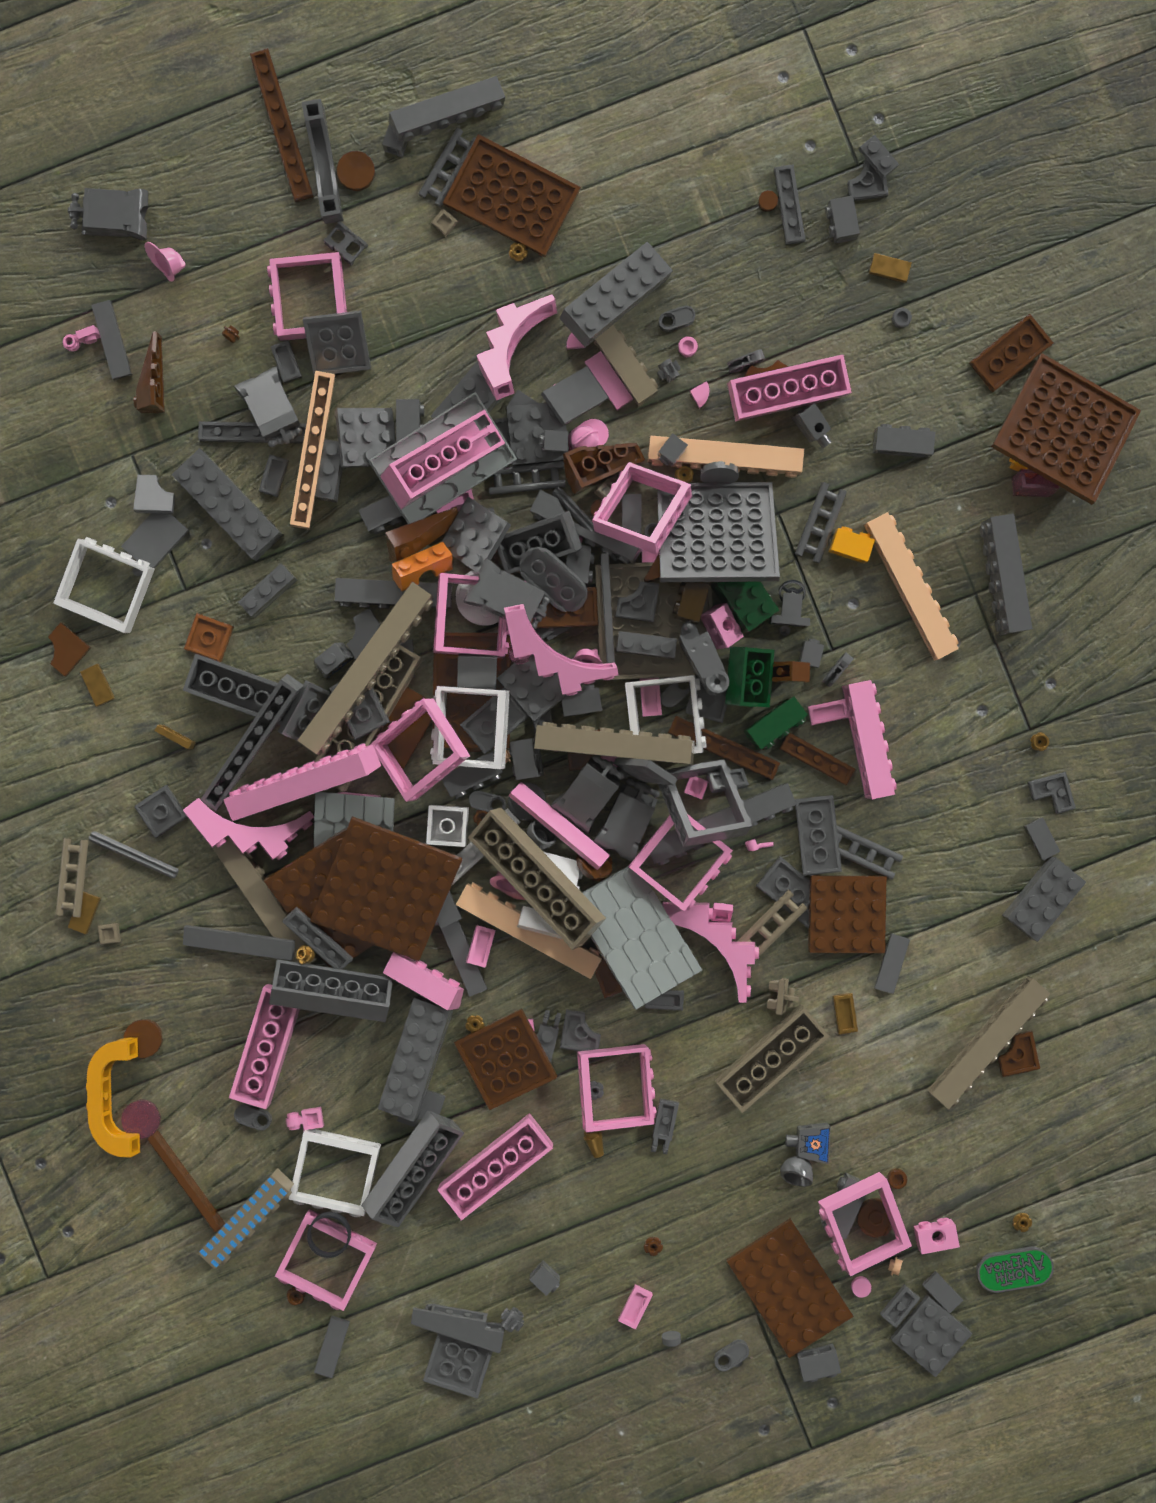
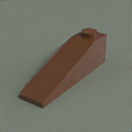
M158 332L152 333L136 388V396L133 399L134 407L142 414L165 413L162 336Z
M637 443L615 444L612 446L597 445L596 447L580 446L563 454L566 479L574 495L619 474L629 462L637 465L645 461Z
M457 507L385 532L390 561L395 562L416 554L446 533L458 514Z

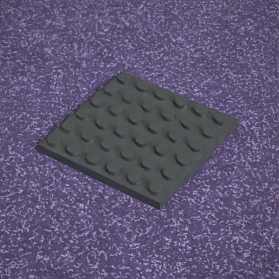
M772 482L688 483L691 484L692 497L659 550L660 582L779 581L780 573ZM657 489L658 523L675 495Z

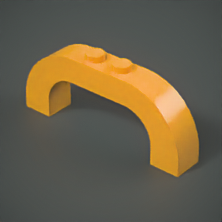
M131 1037L107 1043L96 1051L88 1066L86 1083V1109L88 1111V1124L93 1138L106 1152L114 1156L129 1158L140 1153V1134L123 1132L113 1121L111 1070L117 1060L128 1061L138 1057V1040Z

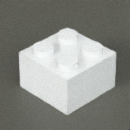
M429 805L426 844L465 847L467 845L469 807Z

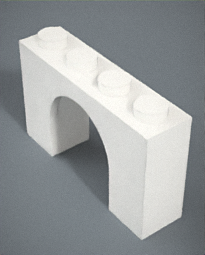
M544 852L579 889L577 881L582 879L583 873L578 868L577 861ZM523 906L518 928L562 939L534 908Z

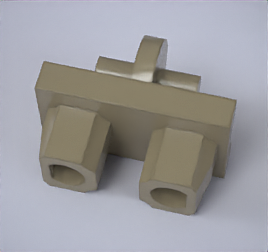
M788 978L771 980L769 982V991L778 992V998H769L767 1009L776 1011L777 1015L786 1013V1006L793 1008V1001H799V996L794 995L795 988H789L788 993Z

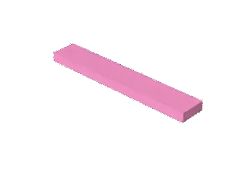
M522 782L509 794L512 800L595 869L598 870L610 856Z

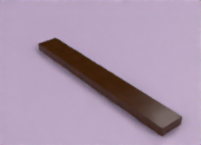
M269 49L250 53L294 201L296 203L312 198L314 196Z

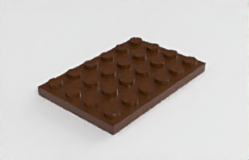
M478 134L443 204L546 257L581 187Z
M444 632L443 647L497 651L498 633ZM510 634L506 635V642L509 643L508 654H505L503 658H497V677L511 667ZM434 653L433 699L437 686L457 687L458 655ZM496 680V690L503 689L502 684ZM447 693L445 718L465 748L479 747L460 724L493 696ZM510 734L507 735L506 748H510ZM444 739V748H450Z
M791 1218L726 1259L789 1358L854 1317Z

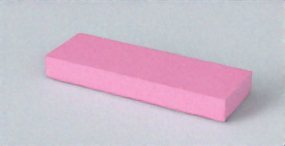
M601 351L585 361L586 366H588L616 410H619L633 400Z

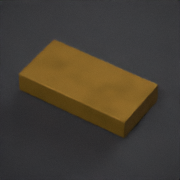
M874 253L869 274L906 283L912 262Z
M99 664L80 671L96 707L115 699Z
M157 725L154 730L187 749H193L196 744L191 739L165 725Z
M83 891L81 917H73L72 915L68 928L88 934L101 898Z
M853 994L833 995L838 1034L858 1032Z

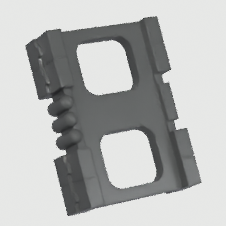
M341 221L338 222L327 238L323 240L325 245L334 251L335 249L336 252H339L343 260L351 266L360 253L369 246ZM337 230L345 234V238L339 244L331 239ZM352 242L360 246L359 251L354 256H351L346 251Z

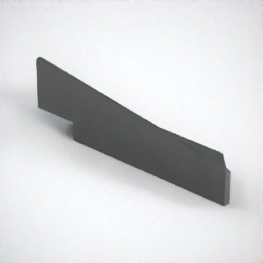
M432 1303L427 1304L425 1309L413 1308L412 1325L496 1353L501 1352L505 1328L501 1323L486 1322L488 1313Z

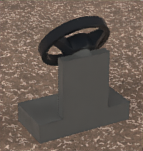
M788 580L781 584L779 588V598L782 601L781 616L772 615L769 619V624L806 628L810 626V618L801 617L802 600L805 598L806 590L800 581ZM795 583L800 585L801 588H787L785 585ZM782 589L786 592L783 593V597L781 596Z

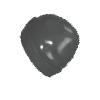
M538 820L533 821L526 832L541 850L551 847L557 840V836Z
M793 1156L784 1161L780 1168V1173L787 1183L801 1187L811 1186L813 1183V1169L808 1159Z

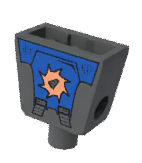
M343 642L334 643L314 660V665L327 680L351 661L354 656Z
M828 1123L797 1126L796 1135H786L785 1146L796 1147V1154L800 1158L829 1164L831 1127Z

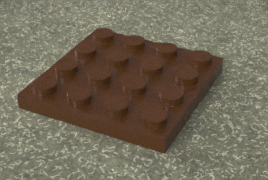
M810 875L808 952L885 953L887 876Z
M522 1008L454 1042L489 1110L557 1078V1074Z

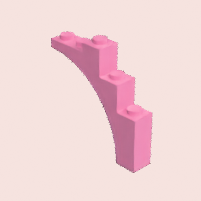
M553 295L518 308L512 303L496 310L500 327L486 332L491 350L477 355L479 368L496 400L514 394L512 380L509 375L511 357L522 337L532 327L557 313Z
M524 604L504 608L514 658L526 659L534 654L538 676L551 677L554 673H558L562 695H575L578 693L577 691H582L580 683L591 684L595 680L602 678L603 680H610L618 675L615 663H583L569 659L553 650L535 632L527 617Z
M199 798L183 809L185 815L212 848L215 846L217 848L221 847L227 842L225 838L229 837L242 854L245 852L250 854L257 848L256 844L259 843L272 861L275 858L278 860L283 858L287 854L286 850L288 849L285 841L290 842L298 836L296 832L301 828L305 831L313 824L312 820L314 819L313 814L309 811L300 818L283 825L249 827L222 818L210 810Z
M663 902L662 906L674 925L700 934L717 947L727 960L734 974L739 1002L746 1003L747 997H751V985H747V978H751V966H747V964H755V959H759V947H755V942L732 941V939H736V928H732V922H709V919L713 920V908H709V903L695 902L690 910L682 911L672 902Z

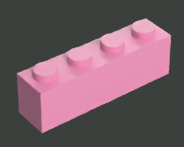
M393 952L383 971L384 974L446 1010L459 1009L464 990L459 987V982L451 978L449 980L445 979L443 973L435 969L432 971L426 968L427 964L420 960L414 961L409 957Z

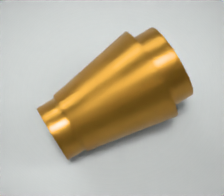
M585 1131L583 1138L593 1157L599 1158L603 1156L602 1132Z

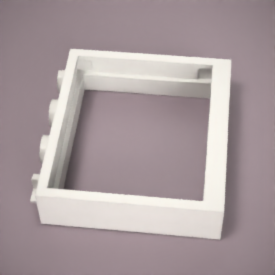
M88 537L85 540L77 539L54 604L123 633H131L155 569L149 567V562L141 559L137 562L131 559L132 555L114 552L115 548L105 544L101 547L96 544L97 541ZM87 548L143 571L124 622L68 599Z
M695 675L625 683L630 731H633V735H639L640 728L635 687L690 682L696 736L694 753H703V748H706V737L702 736L701 729H704V718L700 717L699 710L702 709V699L698 698L697 690H700V680L696 679Z
M437 686L434 701L445 717L447 693L498 696L494 761L466 759L459 766L504 769L510 691ZM435 725V729H432L431 733L434 747L431 748L430 754H432L433 764L440 765L447 758H443L444 737Z
M317 1129L305 1130L294 1173V1185L291 1188L292 1193L289 1196V1200H293L295 1204L299 1205L311 1204L316 1209L329 1208L335 1213L347 1212L353 1217L364 1216L366 1211L361 1205L297 1192L308 1142L312 1141L372 1155L361 1205L371 1192L381 1144Z

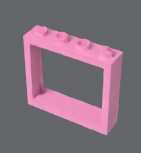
M339 252L270 259V266H267L269 278L272 279L269 291L270 296L274 299V304H271L272 315L275 316L276 323H273V331L280 341L304 339L306 334L304 327L284 329L278 268L332 263L337 313L347 312L342 259Z
M629 462L625 469L620 472L617 482L612 484L608 496L603 498L598 512L594 513V518L592 519L594 531L657 554L692 497L691 484ZM633 480L675 495L650 537L607 522Z
M439 574L433 653L497 656V658H503L505 654H508L509 643L506 642V635H509L507 620L499 617L497 651L443 647L448 583L476 585L479 580L478 576Z
M423 698L421 701L416 702L415 707L405 711L401 715L402 718L392 722L388 726L389 729L378 734L376 740L371 743L380 762L406 802L417 800L470 757L434 699ZM425 712H428L452 749L453 754L413 786L387 745Z
M669 815L628 867L682 911L693 907L696 902L694 898L698 893L700 895L704 893L708 887L706 883L710 878L712 880L716 878L720 872L718 868L722 863L724 865L728 863L732 857L730 853L733 850L720 840L713 841L716 846L723 850L722 854L686 899L681 902L639 868L674 825L671 815ZM688 815L691 825L696 830H705L702 825Z
M645 1044L577 1052L582 1124L586 1132L654 1124L656 1108L655 1106L653 1107L652 1099H655V1091L651 1087V1080L654 1079L653 1070L650 1068L652 1055L650 1049ZM639 1052L644 1115L593 1121L588 1058Z
M880 1172L818 1201L820 1206L819 1214L827 1224L825 1226L826 1233L833 1240L831 1246L835 1254H838L840 1258L837 1260L838 1264L841 1266L842 1271H846L850 1276L912 1246L887 1178ZM878 1189L896 1239L851 1261L832 1211Z
M309 1209L275 1277L281 1283L295 1286L299 1292H307L313 1295L312 1297L317 1301L329 1303L335 1310L344 1311L377 1243L351 1230V1239L348 1245L366 1254L344 1298H341L285 1270L307 1224L311 1225L312 1221L320 1215ZM322 1218L313 1224V1227L347 1243V1230L344 1226L328 1218Z

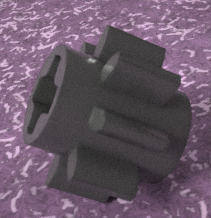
M669 358L658 365L660 370L657 372V375L661 381L666 379L667 383L680 376L678 371L681 367L676 360L672 362Z
M515 1307L511 1310L506 1308L501 1314V1319L503 1320L501 1325L509 1332H513L514 1329L519 1332L524 1325V1320H522L524 1315Z

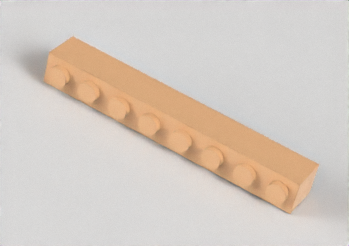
M315 371L290 520L291 527L310 530L335 374Z
M650 436L648 462H652V465L663 466V463L659 460L658 451L669 437ZM680 438L688 446L673 466L680 468L682 465H687L691 469H701L706 464L723 461L725 465H730V463L736 465L739 472L740 470H746L748 474L766 472V475L777 476L778 473L785 474L786 477L795 478L802 473L804 449Z
M887 512L867 522L864 527L868 534L871 535L870 538L875 539L874 546L933 660H938L958 650V640L954 634L951 635L947 619L942 617L939 612L941 610L940 605L936 600H933L931 596L932 590L928 583H924L922 570L919 566L916 567L912 551L910 549L907 550L903 534L897 531L895 518Z
M474 882L466 885L456 903L457 906L589 979L592 978L602 960L598 950L592 947L587 949L584 946L572 950L563 939L518 928L521 912L515 909L516 905L509 901L504 903L498 900L499 896L490 891L488 894L482 891L483 887Z

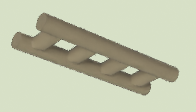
M63 839L55 915H63L64 910L73 911V917H81L89 840H81L80 845H71V839ZM70 852L79 853L78 865L69 864ZM68 871L77 872L76 884L67 883ZM66 891H75L74 903L65 902Z
M788 889L737 942H752L750 939L758 931L766 939L759 946L760 957L808 907L804 903L798 907L790 899L794 894ZM784 904L793 912L786 920L777 913ZM770 918L779 925L772 934L763 926Z

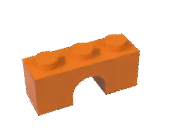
M441 542L392 564L393 580L402 592L407 590L412 582L419 585L420 576L428 570H431L436 577L440 573L453 570L452 554L446 545Z

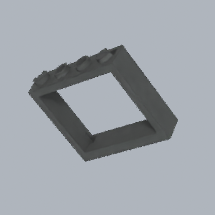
M724 759L665 770L676 777L677 780L720 772L726 788L724 793L737 822L736 824L694 831L676 785L658 784L683 847L743 836L748 833L752 827V821L747 815L744 801L739 796L737 785L733 781L730 768L726 765Z

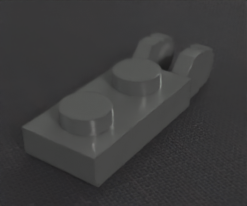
M545 1010L537 1038L551 1063L561 1014L557 1013L555 1015L553 1027L546 1025L547 1020H549L550 1011Z
M659 1099L652 1135L651 1152H656L658 1139L665 1140L662 1148L663 1154L668 1153L679 1102Z

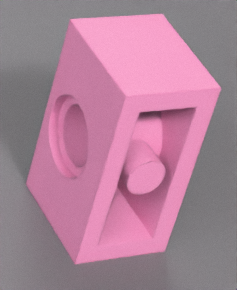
M727 603L717 604L701 615V620L716 649L729 648L744 637Z
M940 1218L937 1222L932 1223L924 1221L914 1226L917 1247L921 1254L960 1247L956 1225L949 1218ZM940 1231V1235L937 1238H932L934 1232Z

